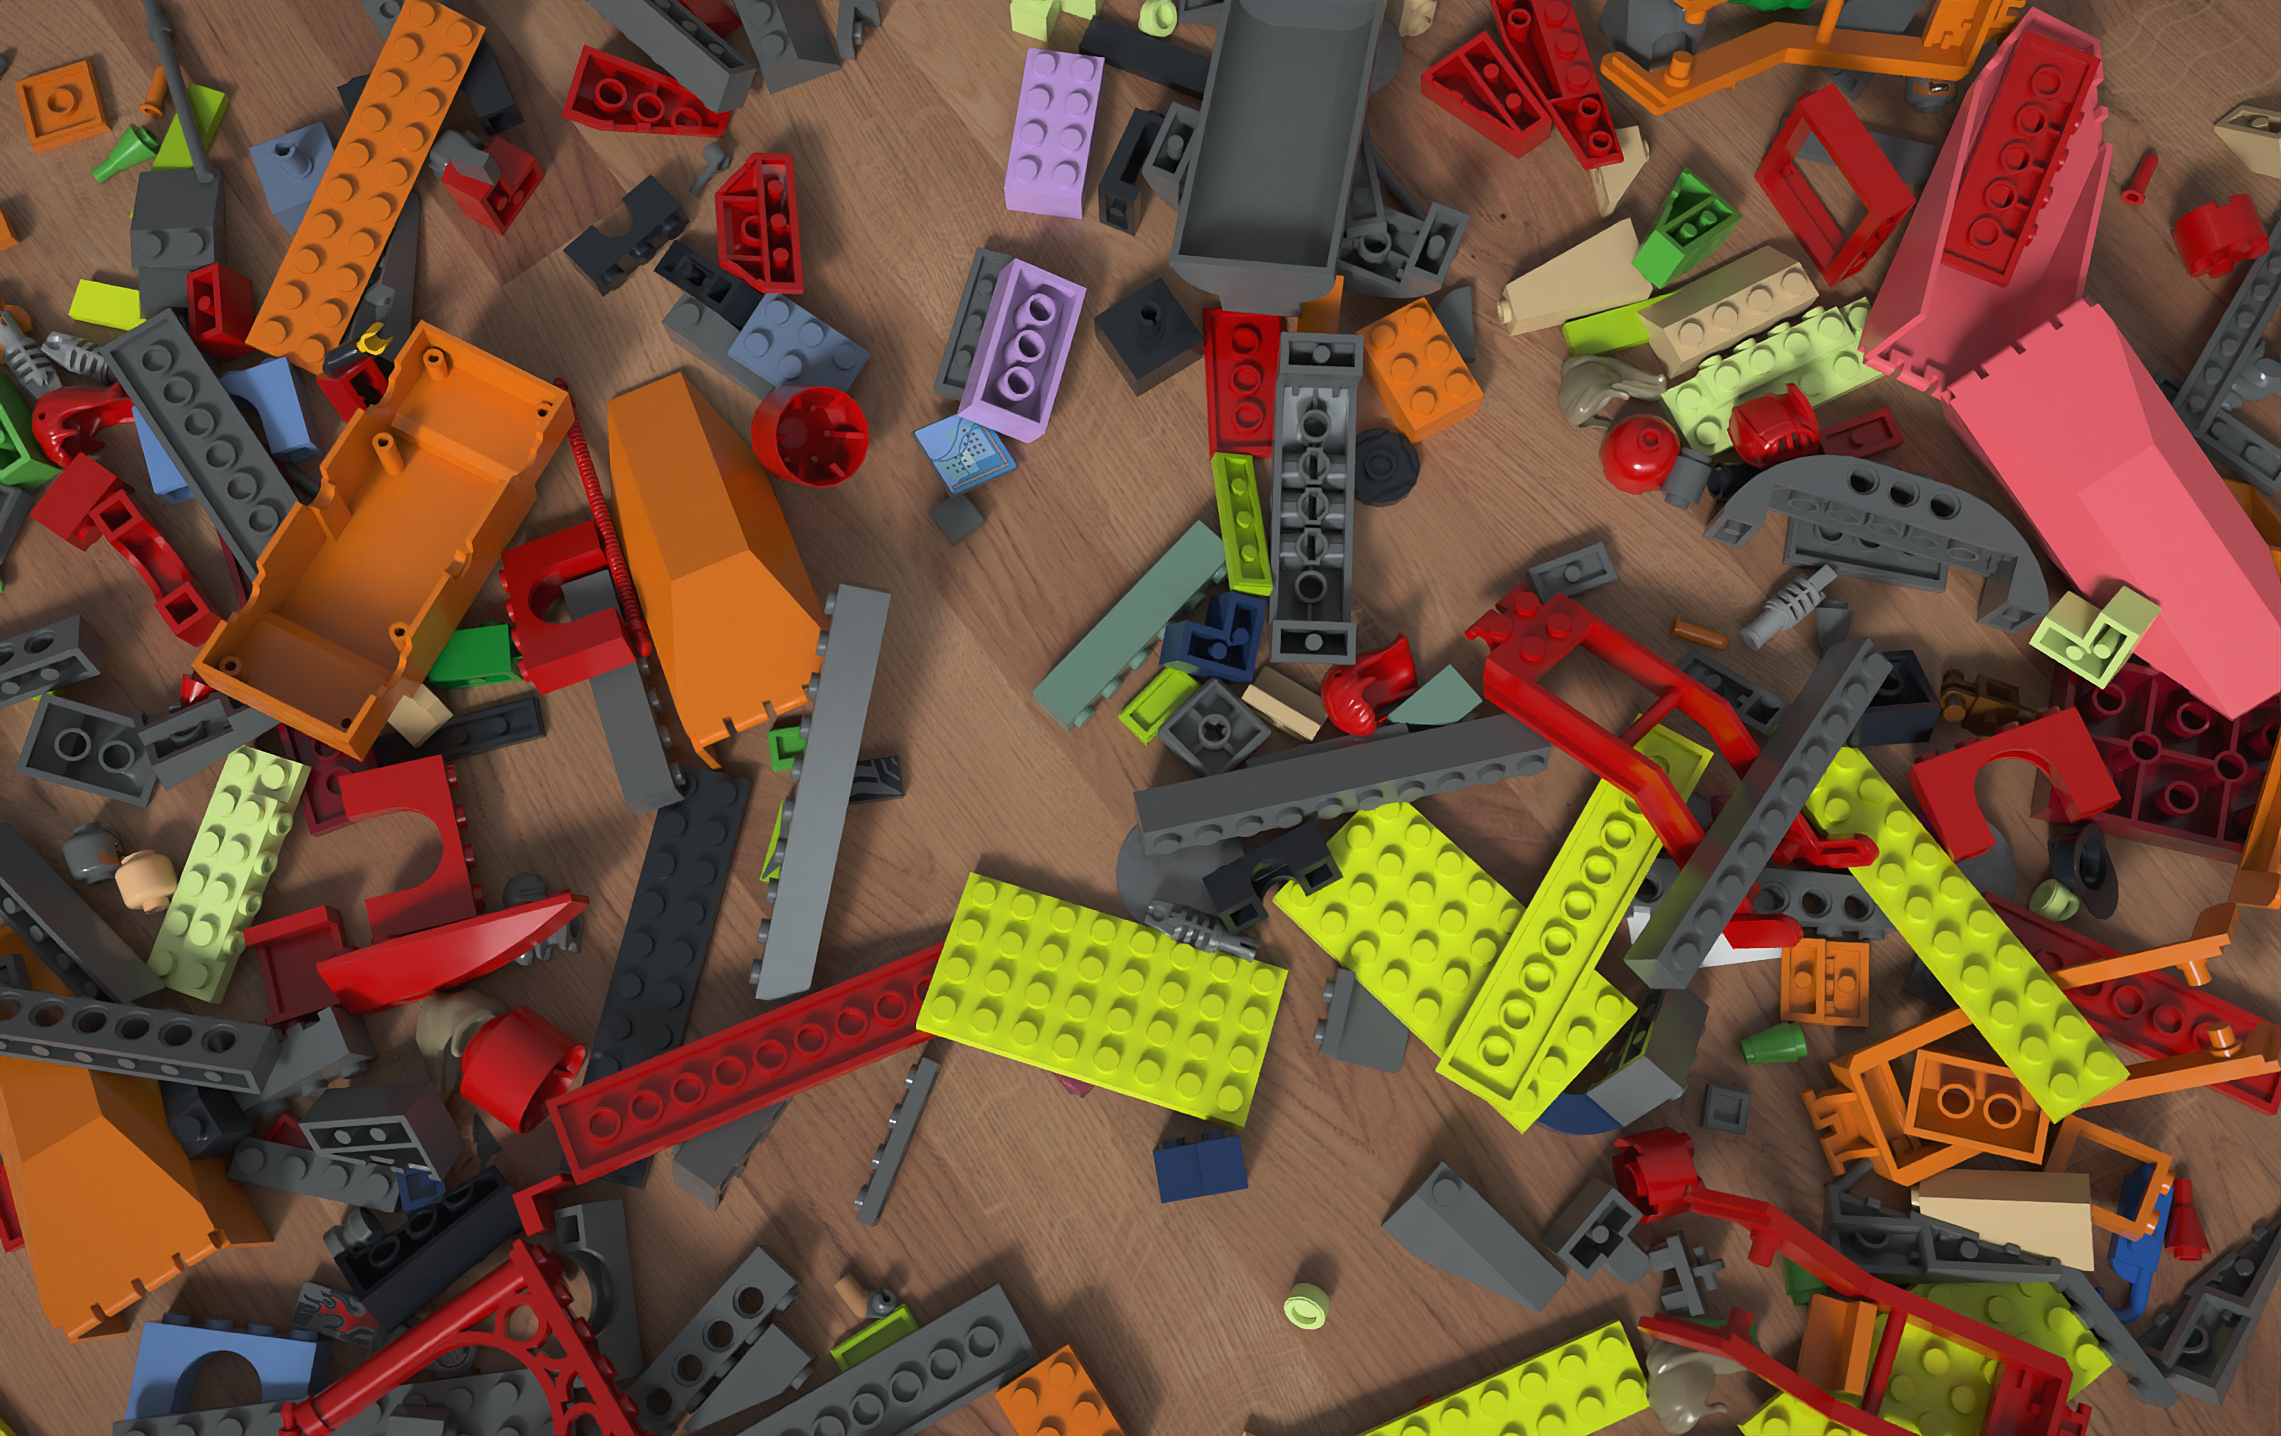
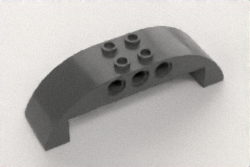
M1172 102L1144 163L1142 175L1156 194L1179 214L1200 112ZM1433 201L1425 222L1383 206L1387 232L1347 238L1344 227L1337 265V275L1344 276L1343 289L1377 297L1411 298L1431 294L1441 289L1469 222L1470 215Z
M1281 332L1273 406L1268 556L1274 587L1270 595L1267 596L1268 642L1271 662L1355 665L1356 623L1351 622L1356 411L1357 386L1363 376L1364 335Z
M1816 455L1800 457L1777 464L1756 475L1741 487L1706 526L1702 536L1703 538L1742 549L1763 527L1767 510L1987 577L1976 619L1977 623L2017 634L2048 615L2050 607L2047 586L2040 565L2026 540L2010 521L1992 506L1966 491L1937 482V479L1930 474H1911L1898 470L1896 465L1887 461L1877 460L1872 462L1851 456Z

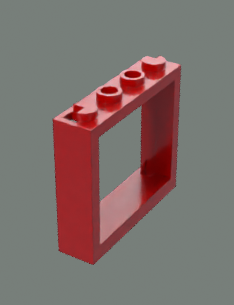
M1834 82L1819 91L1811 92L1808 90L1795 101L1797 106L1783 121L1785 126L1773 138V146L1761 158L1762 164L1754 176L1830 288L1862 271L1917 201ZM1811 131L1816 135L1869 211L1848 241L1792 162Z

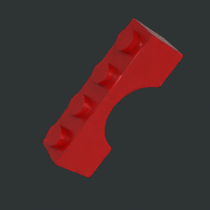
M121 489L88 512L107 541L130 562L147 583L156 599L155 608L175 636L198 648L208 641L221 620L225 622L228 620L144 503Z

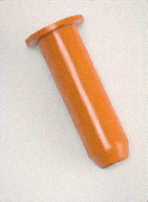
M159 64L155 69L145 104L139 105V110L143 114L156 119H160L164 115L161 107L168 88L162 64Z
M1679 615L1674 617L1668 637L1671 639L1675 635L1715 649H1725L1729 642L1728 637L1724 634L1681 621Z

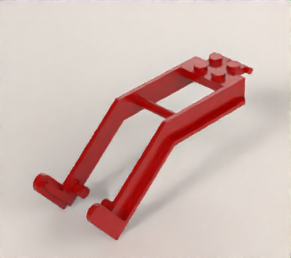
M1520 582L1495 604L1496 609L1501 614L1493 609H1489L1464 632L1465 636L1471 641L1477 636L1483 638L1491 651L1485 661L1483 678L1484 697L1631 797L1682 871L1706 834L1662 767L1633 747L1674 708H1677L1707 728L1741 781L1761 750L1728 700L1562 593L1558 592L1543 606L1539 603L1538 596L1528 592V586ZM1578 644L1660 697L1619 738L1536 683ZM1799 812L1771 856L1781 866H1787L1793 860L1797 867H1806L1807 870L1870 866L1879 857L1880 852L1876 843L1862 833L1816 836L1802 813ZM1755 881L1722 931L1723 935L1733 949L1795 947L1803 938V930L1799 922L1794 917L1782 913L1758 914L1754 908L1753 901L1761 894V887Z
M1691 1185L1685 1186L1682 1198L1691 1203V1211L1736 1222L1751 1232L1749 1239L1753 1243L1747 1258L1750 1262L1770 1268L1775 1251L1777 1250L1839 1294L1855 1301L1876 1305L1878 1311L1888 1314L1860 1409L1837 1400L1751 1345L1752 1336L1748 1333L1754 1315L1738 1307H1731L1726 1324H1721L1719 1329L1655 1312L1653 1318L1647 1316L1640 1317L1637 1326L1639 1330L1668 1342L1734 1360L1821 1416L1863 1435L1920 1436L1878 1417L1906 1323H1909L1999 1362L1978 1436H2085L2092 1407L2084 1403H2078L2075 1412L2066 1405L2074 1375L2066 1359L1873 1277L1769 1202Z

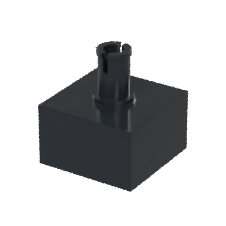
M1161 277L1094 317L1096 338L1137 397L1203 358V337Z

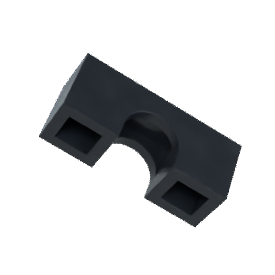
M651 174L622 198L629 215L634 219L632 228L625 235L616 238L607 237L591 225L563 249L572 266L603 297L610 291L619 289L626 282L629 274L640 265L649 263L656 255V251L667 241L679 237L684 231L685 226L690 222L683 206Z
M1312 819L1301 826L1294 827L1288 833L1255 848L1252 852L1228 865L1219 867L1211 874L1203 877L1202 880L1218 914L1231 935L1234 936L1270 917L1264 906V896L1273 884L1283 880L1295 881L1301 886L1307 897L1343 878V875Z

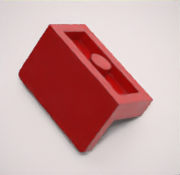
M572 1173L558 1174L512 1195L527 1236L556 1233L553 1210L560 1208L555 1196L577 1186Z

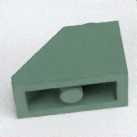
M1449 664L1390 713L1384 724L1406 723L1409 732H1420L1472 721L1479 717L1475 710H1477L1483 700L1454 667Z

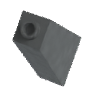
M1850 0L1842 6L1835 28L1902 35L1925 0ZM1820 67L1852 102L1860 97L1875 75L1874 72Z

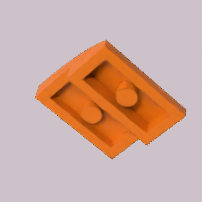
M1802 938L1795 947L1782 948L1780 1021L1868 1029L1869 943L1826 941V939Z

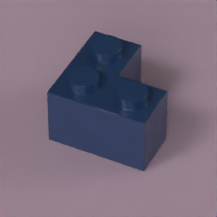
M1232 591L1211 596L1205 625L1187 620L1166 625L1158 665L1207 679L1217 676L1223 683L1229 685L1252 681L1267 602Z
M1222 1129L1203 1133V1142L1186 1145L1185 1137L1160 1141L1161 1150L1153 1151V1158L1161 1203L1248 1189L1239 1135L1230 1137L1229 1130Z

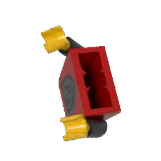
M376 322L372 324L361 336L360 340L354 338L330 350L322 364L323 372L315 378L317 384L347 424L358 408L366 411L370 404L376 405L379 403L388 388V381L373 359L367 356V352L374 355L381 354L393 341V337L383 340L376 335L384 326L383 323Z

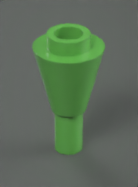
M131 123L110 152L109 158L93 169L91 173L98 182L103 184L118 171L157 157L159 152L157 146L160 145V141L146 126L142 125L139 128Z

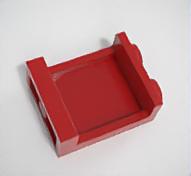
M322 905L243 930L246 946L257 950L272 1015L264 1018L267 1026L281 1030L282 1034H287V1029L300 1022L308 1024L309 1021L318 1019V1012L329 1006L345 1009L318 973L316 965L318 962L333 958V951L349 947L339 909Z

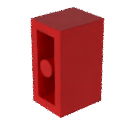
M219 262L186 274L190 336L198 348L224 362L256 351V348L245 344L255 322L252 281Z
M80 451L28 515L65 541L85 552L90 545L97 542L102 536V532L88 512L121 489L129 494H132L135 489Z

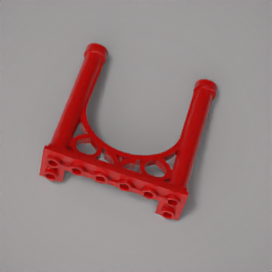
M521 1238L512 1243L515 1249L508 1253L511 1258L317 1395L310 1393L293 1407L295 1418L307 1436H329L443 1354L464 1346L487 1345L509 1352L524 1363L534 1374L550 1406L554 1436H572L575 1421L580 1416L589 1413L596 1418V1422L600 1425L602 1436H657L656 1433L651 1432L649 1429H642L636 1418L640 1414L638 1405L627 1391L621 1393L614 1381V1378L618 1376L615 1366L604 1353L599 1356L591 1342L596 1339L592 1327L584 1317L580 1316L577 1318L570 1304L574 1302V1298L569 1290L570 1287L563 1277L567 1273V1269L561 1258L554 1251L546 1252L539 1243L534 1246ZM529 1305L538 1320L536 1334L525 1342L512 1340L510 1337V1318L517 1308ZM497 1311L495 1333L469 1331ZM552 1329L568 1355L562 1359H551L547 1353L539 1351L537 1355L532 1352L541 1349L549 1341ZM551 1371L559 1373L557 1380L555 1379ZM579 1375L596 1405L590 1402H581L568 1409L567 1404L574 1402L572 1385Z

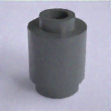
M1682 447L1680 456H1677L1672 470L1660 488V492L1666 495L1664 502L1687 510L1689 504L1698 505L1712 472V469L1709 467L1712 458L1701 452Z

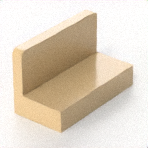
M1268 666L1263 667L1253 685H1249L1241 698V701L1258 718L1302 744L1313 743L1328 718L1321 697Z
M422 683L412 699L403 695L389 717L388 722L417 748L445 724L453 714Z

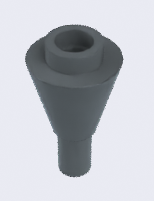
M1823 601L1822 608H1814L1820 649H1822L1821 660L1832 644L1842 643L1846 640L1856 613L1855 611L1848 610V603Z

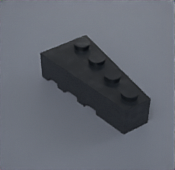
M494 1164L445 1192L442 1203L437 1206L421 1207L407 1215L408 1222L389 1234L382 1229L367 1238L369 1245L353 1255L346 1250L333 1259L360 1303L390 1334L402 1323L410 1320L417 1311L437 1295L445 1292L452 1283L472 1267L484 1261L492 1251L507 1239L523 1229L522 1221L512 1197L517 1192Z

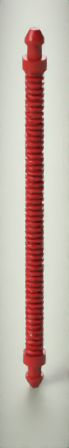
M556 377L553 385L568 392L567 382L561 377ZM569 393L575 421L567 432V436L601 542L603 543L602 545L610 565L615 586L617 587L622 608L627 618L629 635L636 641V651L643 657L650 655L652 649L651 641L647 638L649 628L641 614L582 427L577 417L574 396Z

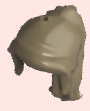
M1585 353L1570 355L1563 360L1560 375L1562 378L1558 389V401L1563 415L1574 430L1602 428L1609 431L1612 428L1611 423L1606 420L1595 419L1594 415L1602 410L1612 397H1621L1624 400H1628L1632 396L1651 403L1658 401L1661 393L1667 392V378L1663 373L1654 375L1618 359L1598 357Z
M462 989L458 992L448 990L431 994L424 1001L418 1014L416 1041L429 1072L430 1080L444 1104L449 1100L456 1084L460 1068L459 1057L462 1055L473 1033L489 1019L497 1015L508 1014L506 1005L503 1002L475 989Z
M1659 1339L1651 1346L1646 1356V1365L1649 1371L1646 1397L1649 1406L1656 1413L1657 1419L1668 1433H1673L1674 1435L1684 1434L1692 1429L1704 1415L1715 1412H1728V1408L1724 1403L1707 1404L1706 1401L1709 1393L1714 1388L1716 1374H1733L1747 1370V1368L1734 1360ZM1754 1341L1750 1343L1757 1349L1764 1352L1761 1348L1760 1342Z

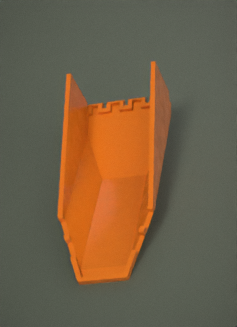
M680 371L607 401L612 521L684 730L690 737L695 752L717 772L722 770L723 767L713 743L730 736L725 722L732 720L739 733L770 719L765 705L772 703L777 716L809 703L804 689L808 688L811 672H820L822 656L815 655L820 630L828 631L830 621L827 614L824 613L822 602L766 470L760 465L754 451Z
M8 925L0 929V958L10 954H23L32 991L44 989L56 995L77 998ZM0 1056V1151L41 1306L52 1328H62L70 1344L116 1338L128 1333L118 1312L144 1297L145 1293L139 1280H141L143 1286L148 1291L152 1292L184 1272L185 1268L179 1255L182 1256L188 1266L192 1267L218 1251L221 1246L223 1249L264 1247L273 1242L242 1182L227 1178L231 1165L227 1154L219 1157L189 1160L167 1124L158 1079Z

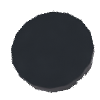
M1376 428L1365 430L1356 436L1354 498L1365 505L1379 508L1395 505L1405 499L1417 483L1420 463L1416 449L1406 437L1389 432V429Z

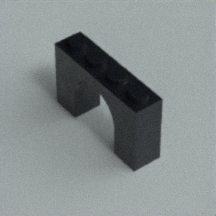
M483 34L458 89L468 94L478 119L491 137L525 121L492 47ZM371 73L365 76L354 77L348 83L337 87L349 117H351Z

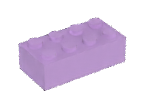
M1028 48L1004 184L1006 208L1008 210L1083 219L1105 87V58Z
M1017 258L999 272L957 416L1028 444L1044 435L1087 288Z

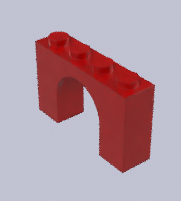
M593 520L501 552L504 569L499 571V577L505 591L510 595V598L505 600V606L511 620L516 623V628L511 629V634L517 649L523 655V658L517 660L518 666L525 682L533 681L541 695L637 661L628 629L615 606L568 623L554 624L544 622L545 614L550 605L563 594L561 585L607 569L611 573L603 543Z
M2055 706L2035 715L2036 721L2022 726L2019 721H2014L1997 728L1994 731L1995 736L1981 741L1979 736H1972L1954 745L1955 750L1940 755L1938 750L1914 759L1915 765L1911 766L1906 776L1937 843L1950 857L1952 862L1957 864L1988 853L1996 844L1976 801L1974 792L1977 772L1993 761L2018 759L2039 768L2052 783L2071 823L2111 809L2122 799L2076 706L2063 711L2060 706Z
M440 754L338 777L346 817L352 822L398 812H414L431 819L438 827L442 837V858L438 868L428 880L408 890L364 899L373 938L389 934H396L397 937H402L480 915L479 909L486 908V902L481 883L473 884L470 869L477 868V861L472 843L465 845L461 829L468 827V820L463 803H455L453 789L460 786L454 763L447 765L446 759Z

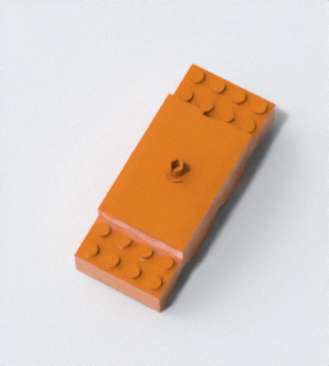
M420 320L394 359L395 368L388 377V388L383 398L376 405L370 404L366 411L360 408L357 409L319 466L323 477L321 478L320 491L315 500L308 506L297 501L295 502L257 559L256 564L259 573L252 582L253 589L248 602L240 611L232 612L226 622L220 621L191 665L210 687L360 761H363L403 695L412 699L500 559L501 552L505 551L538 498L535 484L575 421L568 392L423 320Z

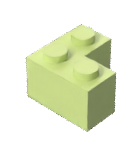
M1012 0L1010 5L1012 29L1015 32L1048 42L1061 11L1091 20L1093 15L1099 16L1105 0Z
M2123 586L2103 610L2068 590L2048 615L2045 616L2029 644L2101 689H2104L2127 662L2162 608L2126 586Z

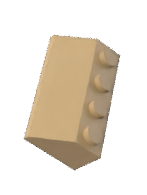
M1767 245L1675 290L1679 292L1636 313L1651 337L1648 343L1668 377L1672 379L1700 365L1712 356L1721 355L1748 339L1755 338L1782 323L1804 314L1819 294L1799 261Z

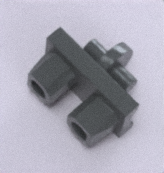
M1683 1230L1670 1233L1666 1241L1650 1247L1647 1250V1254L1654 1273L1676 1268L1680 1280L1678 1284L1660 1289L1666 1312L1675 1313L1690 1310L1691 1316L1705 1313L1704 1309L1708 1307L1698 1276H1702L1707 1291L1717 1289L1719 1285L1714 1272L1722 1270L1726 1266L1723 1258L1710 1260L1705 1245L1693 1248L1698 1263L1694 1265Z

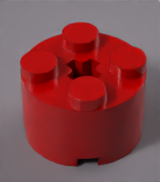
M2250 194L2228 196L2231 203L2217 207L2215 201L2189 212L2174 223L2176 230L2170 229V234L2186 273L2191 278L2207 273L2210 279L2223 277L2235 269L2233 264L2244 259H2256L2271 250L2269 236Z
M1664 1126L1618 1138L1614 1141L1613 1147H1620V1155L1612 1157L1617 1187L1620 1194L1630 1203H1633L1644 1215L1639 1220L1640 1224L1691 1211V1203L1682 1198L1685 1186L1691 1185L1705 1188L1701 1177L1696 1175L1692 1161L1695 1153L1694 1145L1686 1132L1677 1133L1672 1127Z

